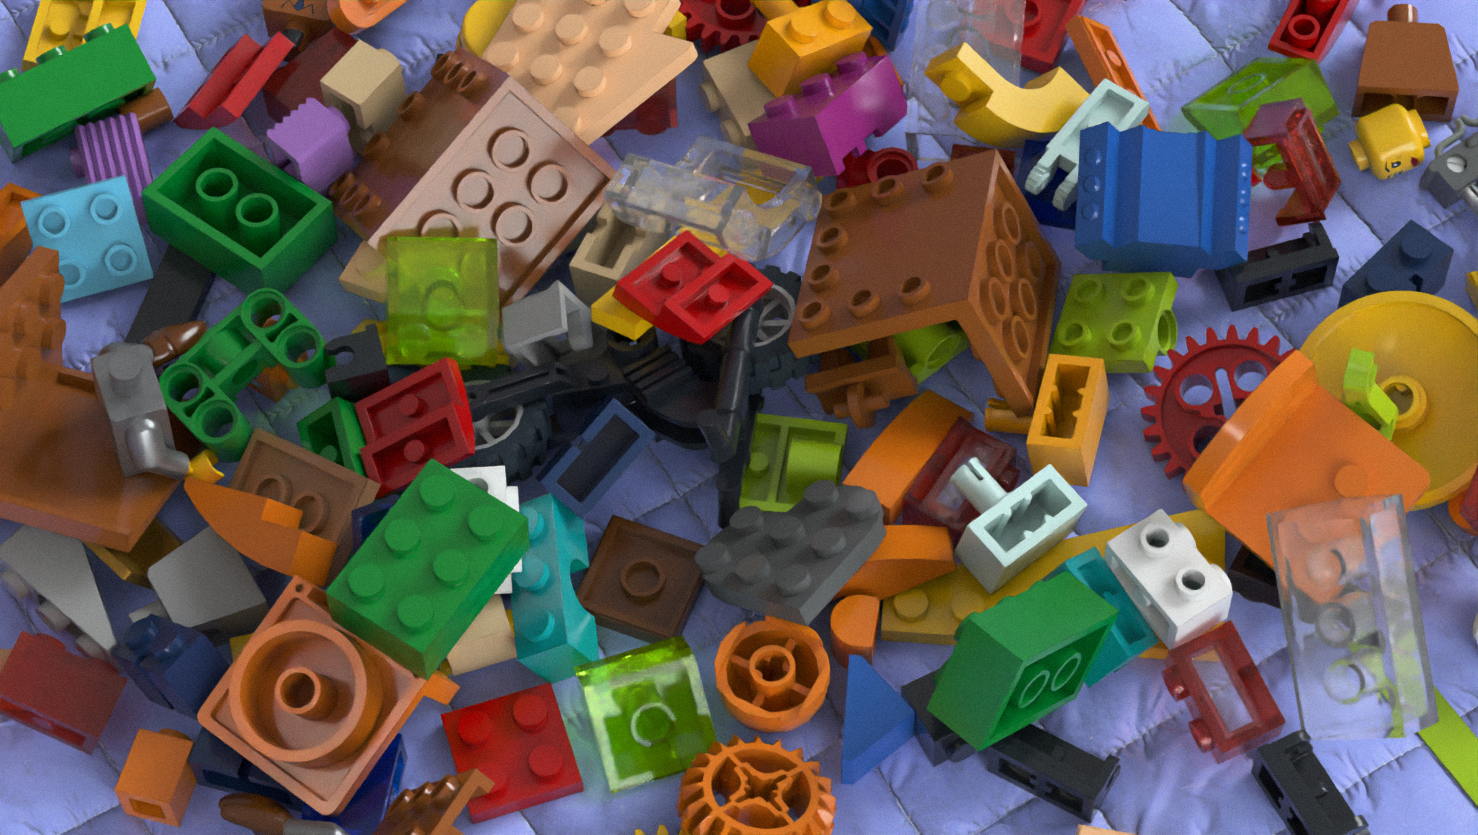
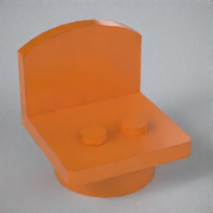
M1296 349L1262 381L1233 413L1203 450L1182 482L1191 503L1315 605L1325 606L1333 600L1429 489L1430 474L1424 467L1319 385L1315 364Z
M295 575L201 706L197 719L200 725L317 812L329 817H336L344 810L425 695L448 705L460 686L438 669H436L428 681L424 680L332 621L325 593L326 590Z

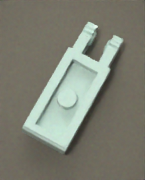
M1106 78L1103 79L1046 146L1045 154L1030 171L1025 181V189L1035 195L1039 194L1052 180L1057 168L1060 167L1067 171L1069 175L1057 188L1052 203L1053 206L1062 211L1067 210L1072 202L1074 203L1077 199L1080 130L1107 121L1120 132L1139 126L1148 115L1150 103Z

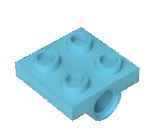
M125 174L21 201V207L34 250L38 246L59 251V274H62L65 280L61 303L154 278V272Z

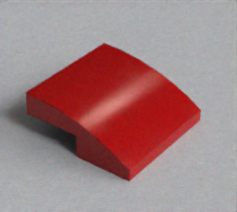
M278 31L266 43L260 46L245 33L228 48L173 119V122L180 128L193 130H209L212 126L221 128L233 123L241 116L295 44Z
M686 229L616 283L612 297L655 327L683 340L702 345L769 292L773 282L733 249L721 258Z
M444 357L354 404L367 445L360 448L359 451L368 478L381 484L375 496L376 500L382 501L408 488L431 458L448 468L475 454L473 423L465 386L457 361L449 357Z

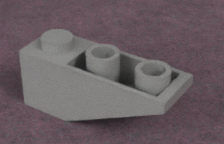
M24 524L0 545V567L3 571L0 574V582L19 601H22L26 596L38 606L35 609L36 613L52 631L59 634L65 629L76 639L73 642L75 648L91 665L98 667L101 663H104L119 676L124 669L110 654L118 646V642L93 566L82 541Z

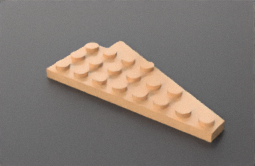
M518 0L481 56V59L510 75L589 146L696 60L698 54L693 42L663 34L681 5L679 0ZM364 240L338 278L345 291L386 305H390L415 285L411 279Z

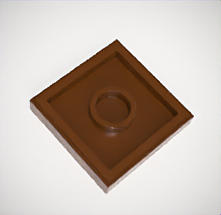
M612 514L589 563V568H587L575 595L582 607L595 617L596 625L675 651L705 584V580L694 559L698 550L705 545Z

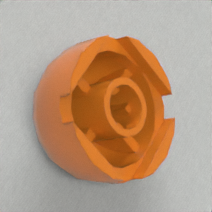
M764 615L765 621H756L749 625H746V621L736 625L721 641L714 661L717 693L728 713L746 728L767 734L789 732L809 722L822 707L830 683L829 659L823 648L821 638L809 626L769 615Z

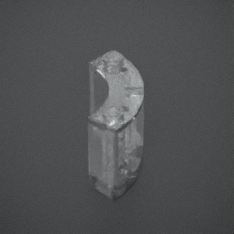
M703 135L698 136L687 154L674 166L628 153L603 195L614 215L626 224L649 232H666L679 236L687 229L705 245L725 250L731 256L751 262L765 260L782 250L794 239L807 221L813 222L817 218L822 206V193L819 191L812 167ZM723 179L776 194V196L768 202L756 205L750 199L745 187L723 181Z

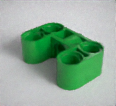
M262 288L250 293L220 323L207 330L190 350L162 373L158 383L166 406L205 449L212 451L220 462L233 463L241 460L254 431L250 422L234 404L238 400L236 395L265 368L269 367L272 370L278 365L302 388H319L327 383L324 371L336 366L337 361L336 356H327L325 351L327 342L317 328L282 293L276 289ZM275 315H280V318L275 324H273L270 327L263 328V325L267 321V319ZM315 349L311 358L297 363V359L302 353ZM198 388L193 398L181 402L186 392ZM233 423L232 428L227 434L215 438L216 432L220 427Z

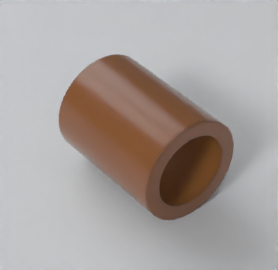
M158 87L145 95H140L125 102L116 109L117 115L126 116L129 112L135 113L142 134L174 119L172 110Z

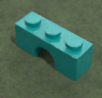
M552 493L519 504V512L528 518L530 548L522 557V572L511 573V603L517 661L545 681L553 684L601 668L595 617L586 611L578 601L570 577L572 573L589 568L584 519L582 520Z

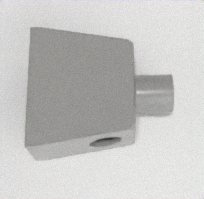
M208 526L149 567L146 576L156 601L128 614V617L133 624L140 619L146 618L150 613L204 633L216 648L230 643L229 638L254 633L270 610L266 599L240 553L219 536L211 526Z

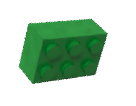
M111 23L101 25L83 36L86 43L67 51L64 45L55 47L36 58L38 66L19 74L17 68L0 73V143L11 164L75 134L74 129L78 125L85 126L88 122L95 124L98 120L109 118L117 114L116 109L125 102L153 91L156 77L127 23L114 29Z
M213 126L141 192L149 229L152 233L247 295L262 288L276 289L284 294L338 241L333 203Z
M431 458L325 591L332 621L428 681L530 548L528 518Z
M1065 571L1047 581H1036L1028 590L1014 597L1005 596L995 606L981 613H970L956 629L954 640L957 641L951 657L943 663L934 676L933 685L936 686V689L926 709L977 751L987 748L1077 698L1120 611L1071 573Z

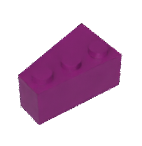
M864 51L849 54L836 61L837 70L832 73H821L801 82L800 87L802 91L794 96L790 94L778 97L763 106L765 113L747 125L770 181L838 176L845 170L842 158L850 151L853 157L861 156L867 150L864 139L874 134L875 138L882 137L910 112L889 55L866 57Z

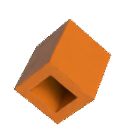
M139 728L114 789L125 814L180 827L197 784L188 762L195 745L194 741L187 735L173 729H160L159 733Z

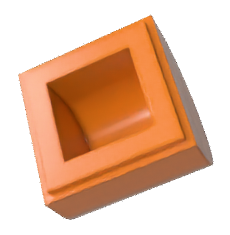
M848 596L838 602L831 613V653L836 662L848 669L849 655H861L873 667L880 601H877L875 596Z

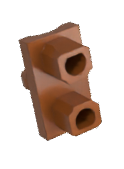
M887 336L871 340L867 345V360L855 363V358L848 350L838 348L822 352L820 354L818 372L805 375V390L809 394L813 393L818 397L827 415L835 414L837 419L851 416L856 427L863 430L874 427L876 423V410L888 408L890 400L918 394V380L905 365L902 348L893 337Z

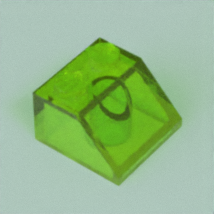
M1257 57L1180 107L1184 117L1199 132L1207 130L1216 141L1241 134L1253 146L1252 164L1257 169H1264L1280 162L1285 157L1284 151L1295 143L1306 142L1317 137L1324 131L1323 125L1340 114L1316 59Z
M387 236L383 321L386 364L431 365L444 357H449L456 360L458 365H497L499 327L497 239Z
M683 635L573 667L586 719L611 794L686 772L697 753H707V749L711 747L713 741L717 742L695 654Z

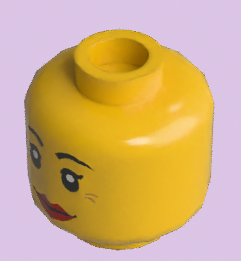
M1391 104L1356 120L1354 124L1356 139L1347 143L1358 170L1362 171L1369 168L1373 176L1380 180L1390 179L1420 166L1425 158L1424 149L1431 147L1427 131L1418 112L1415 109L1407 111L1400 104Z

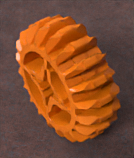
M758 733L750 743H744L735 734L728 741L727 746L713 741L711 747L707 749V753H697L695 759L691 762L690 768H687L686 774L682 776L679 788L680 793L676 804L677 816L681 818V835H832L834 822L832 821L836 812V797L831 795V779L820 776L819 761L803 762L802 747L791 752L783 749L781 737L773 745L762 743ZM718 793L726 799L725 805L721 807L714 798ZM791 807L799 818L795 822L788 815L789 808Z

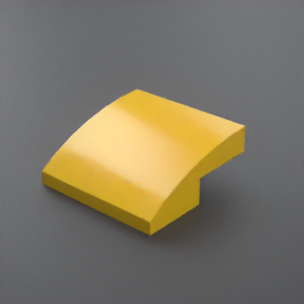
M40 0L23 57L21 71H28L38 66L36 58L55 47L64 45L66 50L69 51L86 43L83 38L85 34L107 23H111L114 29L127 23L134 38L137 39L147 0Z

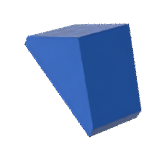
M849 655L841 757V784L853 785L914 736L915 711L861 655Z

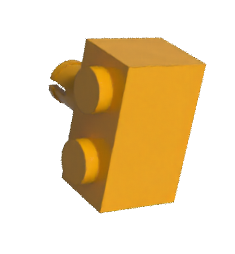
M750 0L752 6L756 7L768 19V22L762 31L747 67L777 98L784 95H795L802 91L800 83L821 73L830 74L837 70L836 61L849 54L862 51L873 27L847 0H822L800 8L793 0Z
M1049 353L1034 414L1017 418L1006 400L990 397L987 402L989 407H986L984 424L986 432L993 433L995 431L1028 435L1026 446L1033 476L1048 464H1051L1069 485L1088 487L1110 400L1104 360L1101 358Z

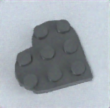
M820 480L807 487L803 495L804 499L787 512L767 511L761 513L760 509L756 506L743 507L730 517V525L714 536L707 545L698 550L694 558L712 596L727 604L808 626L877 550L886 536V529L883 524L884 511L876 493L861 486H835V483L831 480Z

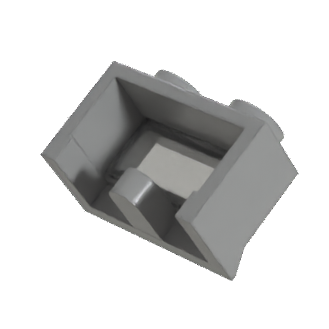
M559 280L555 281L547 290L514 301L511 305L501 308L503 324L499 326V337L502 346L509 355H514L529 369L551 361L564 365L582 362L599 356L607 348L606 332L608 328L591 321V310Z

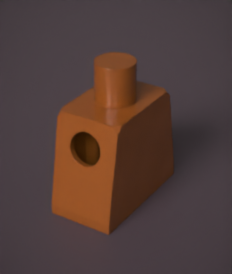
M1394 5L1387 11V21L1375 20L1369 24L1351 109V117H1363L1391 104H1400L1407 111L1415 109L1422 121L1451 122L1459 85L1445 28L1437 23H1418V10L1413 5Z

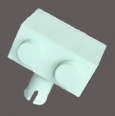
M976 457L968 461L969 467L963 464L949 480L981 514L967 525L954 554L990 595L1069 536L1088 506L1051 464H1048L1009 493L997 483Z

